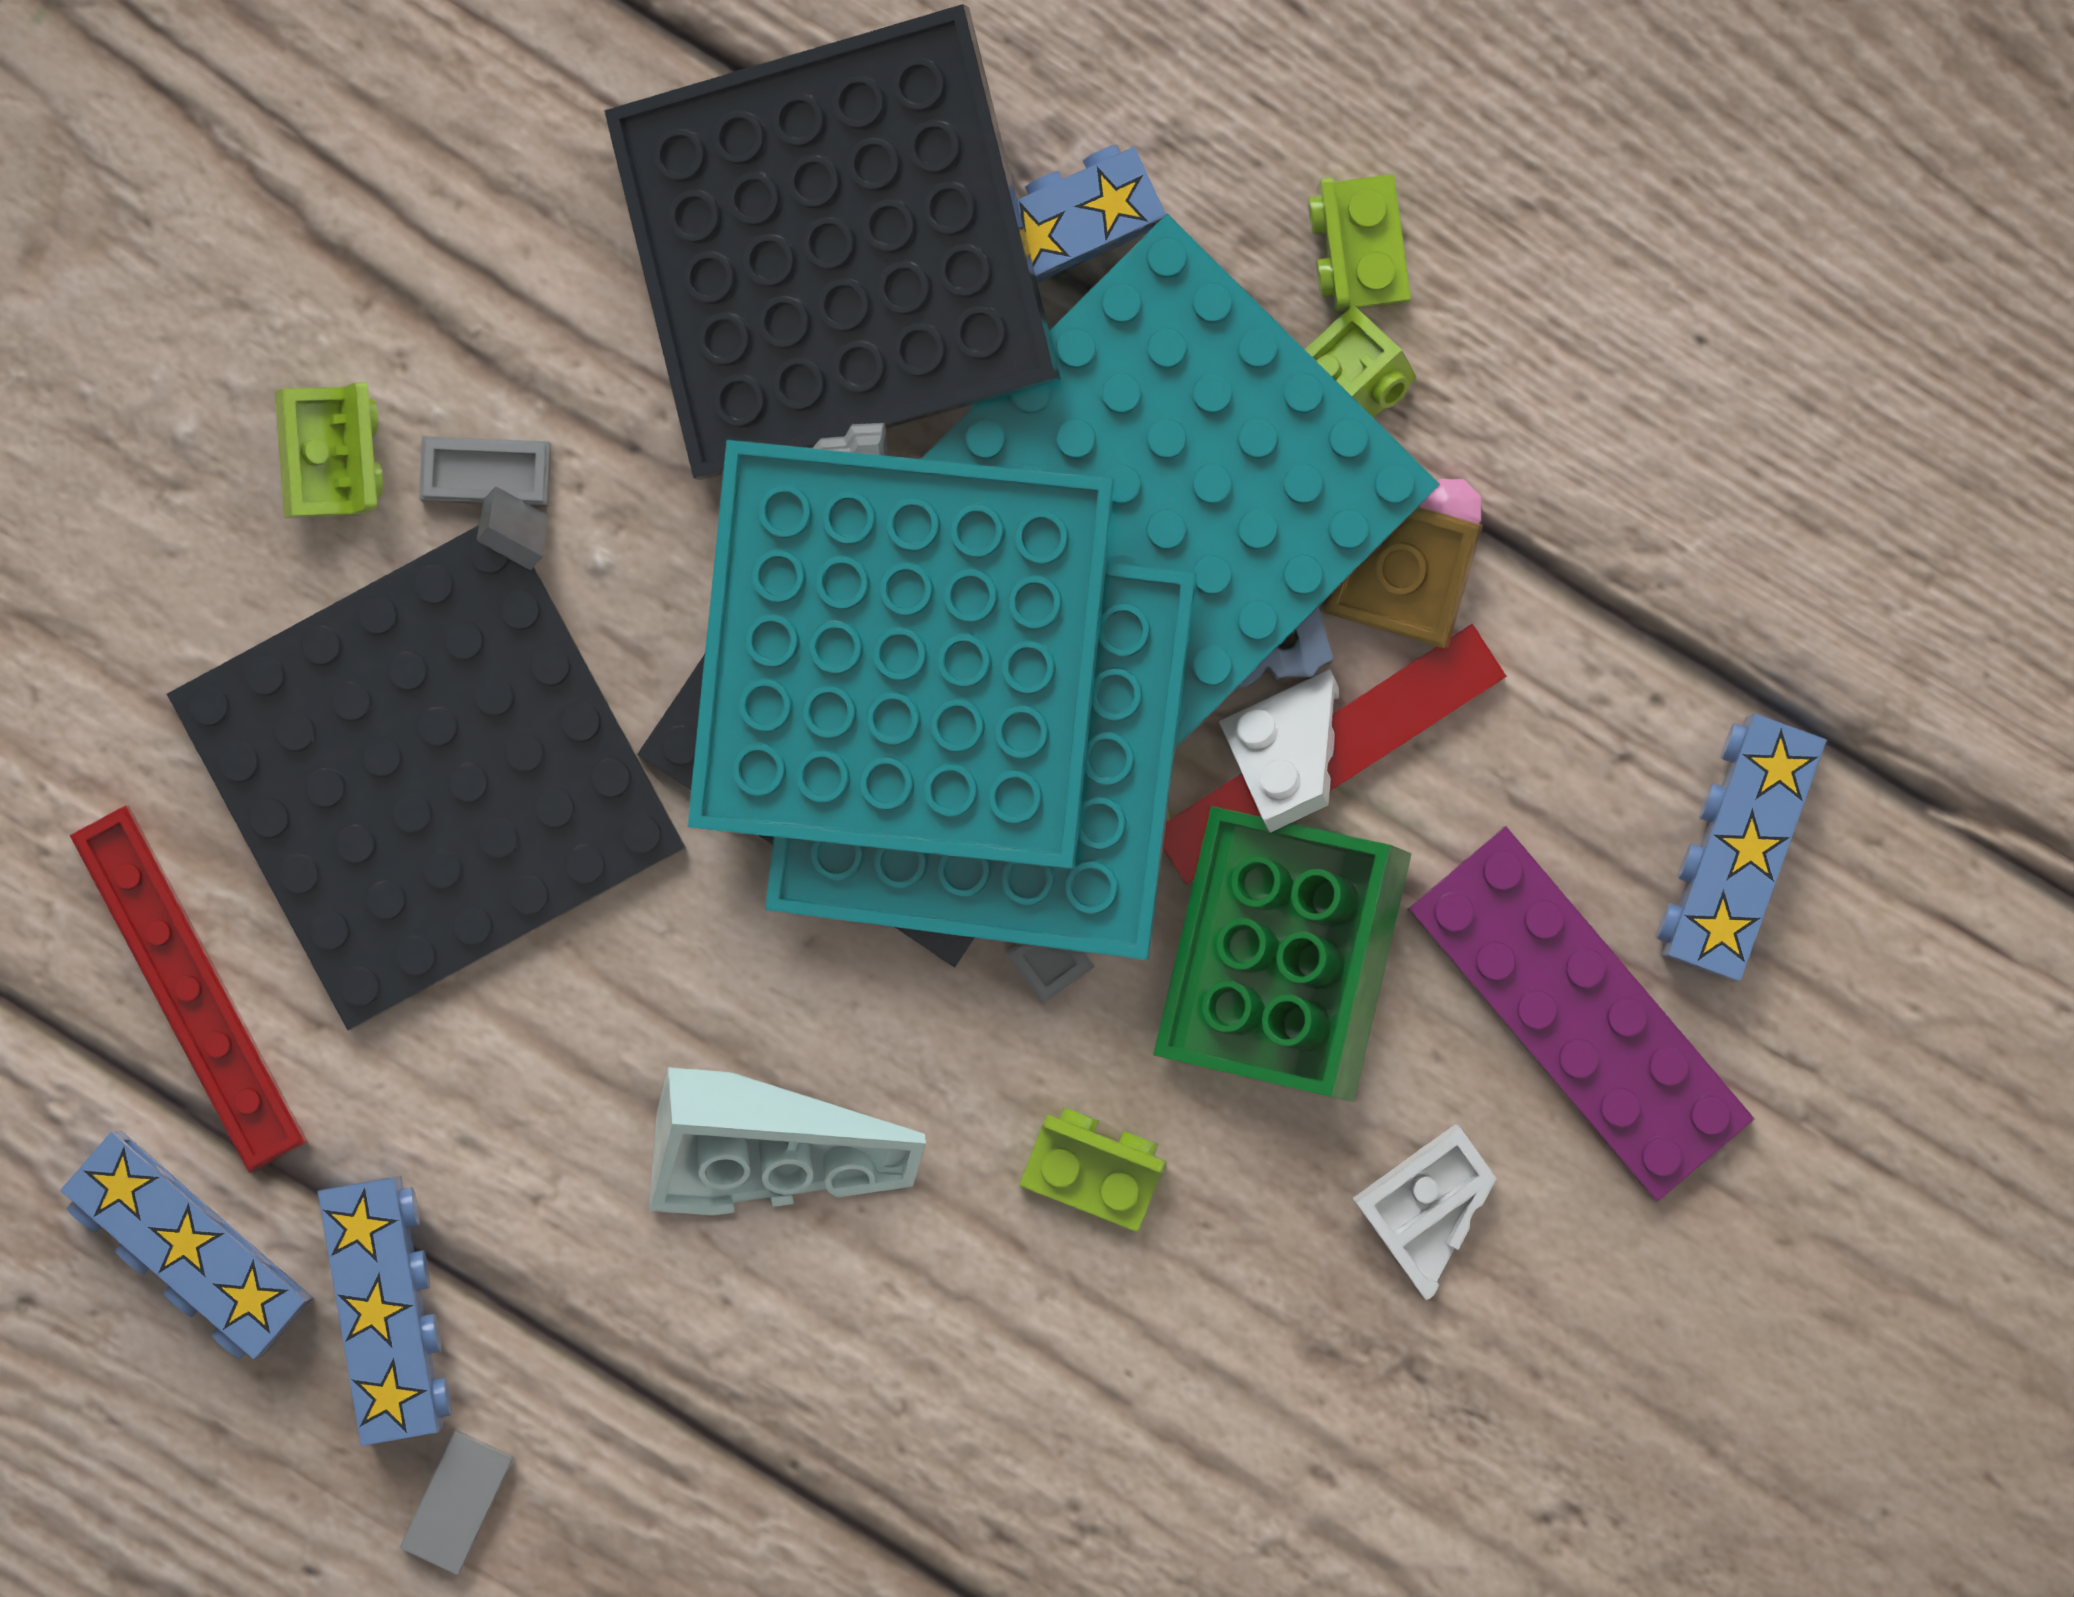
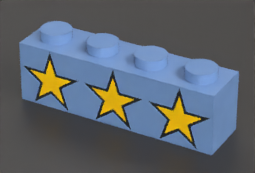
M1117 145L1106 147L1086 157L1083 160L1086 169L1064 179L1059 171L1052 172L1025 186L1028 195L1018 199L1017 203L1037 284L1147 234L1166 215L1135 146L1123 152H1120Z
M1755 713L1745 718L1743 726L1736 723L1732 724L1721 753V759L1730 762L1721 786L1714 783L1710 785L1701 807L1699 819L1708 822L1700 846L1693 843L1689 844L1679 869L1678 879L1687 882L1678 906L1671 903L1667 905L1658 927L1656 939L1665 942L1660 956L1731 982L1741 981L1827 739Z
M123 1131L110 1132L60 1190L72 1201L66 1209L78 1222L94 1233L101 1227L120 1243L115 1252L125 1263L142 1275L149 1269L169 1285L163 1291L165 1297L190 1317H193L197 1311L200 1312L217 1327L211 1334L215 1341L238 1359H241L245 1353L253 1360L264 1356L313 1299L309 1293Z
M397 1176L317 1191L360 1444L365 1446L438 1433L444 1428L443 1417L452 1415V1403L446 1377L436 1379L432 1353L441 1352V1339L435 1314L425 1315L421 1290L430 1288V1274L424 1250L414 1252L410 1227L420 1223L414 1188H403L402 1177Z

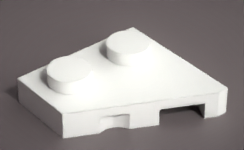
M1330 669L1219 721L1270 833L1328 806L1331 778L1327 767L1329 760L1333 756L1335 732L1331 726L1334 699L1339 697V687Z
M1454 1124L1353 1197V1200L1422 1297L1427 1301L1435 1295L1440 1285L1437 1281L1454 1249L1459 1250L1470 1229L1471 1217L1475 1210L1483 1205L1497 1178L1461 1127Z

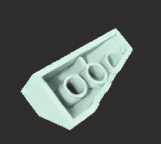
M668 1067L656 1116L649 1198L650 1211L720 1215L735 1212L734 1203L771 1198L772 1206L775 1207L794 1204L793 1194L827 1189L835 1197H844L913 1187L926 1145L925 1134L732 1072Z

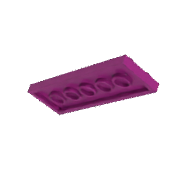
M1507 826L1498 831L1407 908L1655 1201L1658 1202L1755 1119Z

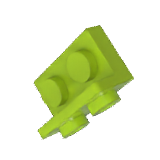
M1394 174L1335 182L1333 177L1321 178L1317 187L1318 195L1308 197L1312 234L1324 233L1327 258L1316 260L1321 297L1332 296L1334 312L1347 311L1353 304L1358 309L1409 303L1411 295Z
M1354 304L1305 348L1373 418L1384 408H1390L1397 404L1406 394L1409 385L1416 379V374L1403 350Z
M1063 1107L1059 1118L1046 1114L1019 1186L1138 1232L1159 1177L1163 1173L1167 1162L1155 1156L1159 1144L1124 1130L1119 1142L1095 1133L1099 1120Z

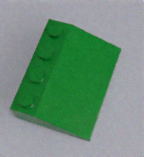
M1211 806L1153 1055L1354 1102L1412 853L1390 844L1292 823L1270 833L1263 818L1260 816Z

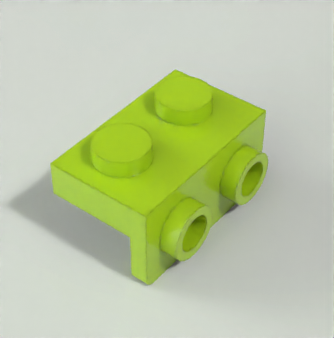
M354 382L344 387L282 388L275 391L284 519L359 516L377 508V499L381 497L383 491V473L379 462L374 461L372 436L376 434L378 429V409L375 400L369 398L367 382Z

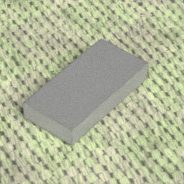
M422 436L419 500L422 502L483 504V499L497 486L531 506L548 507L551 443L549 441Z
M455 1430L400 1548L458 1575L514 1456L459 1430Z

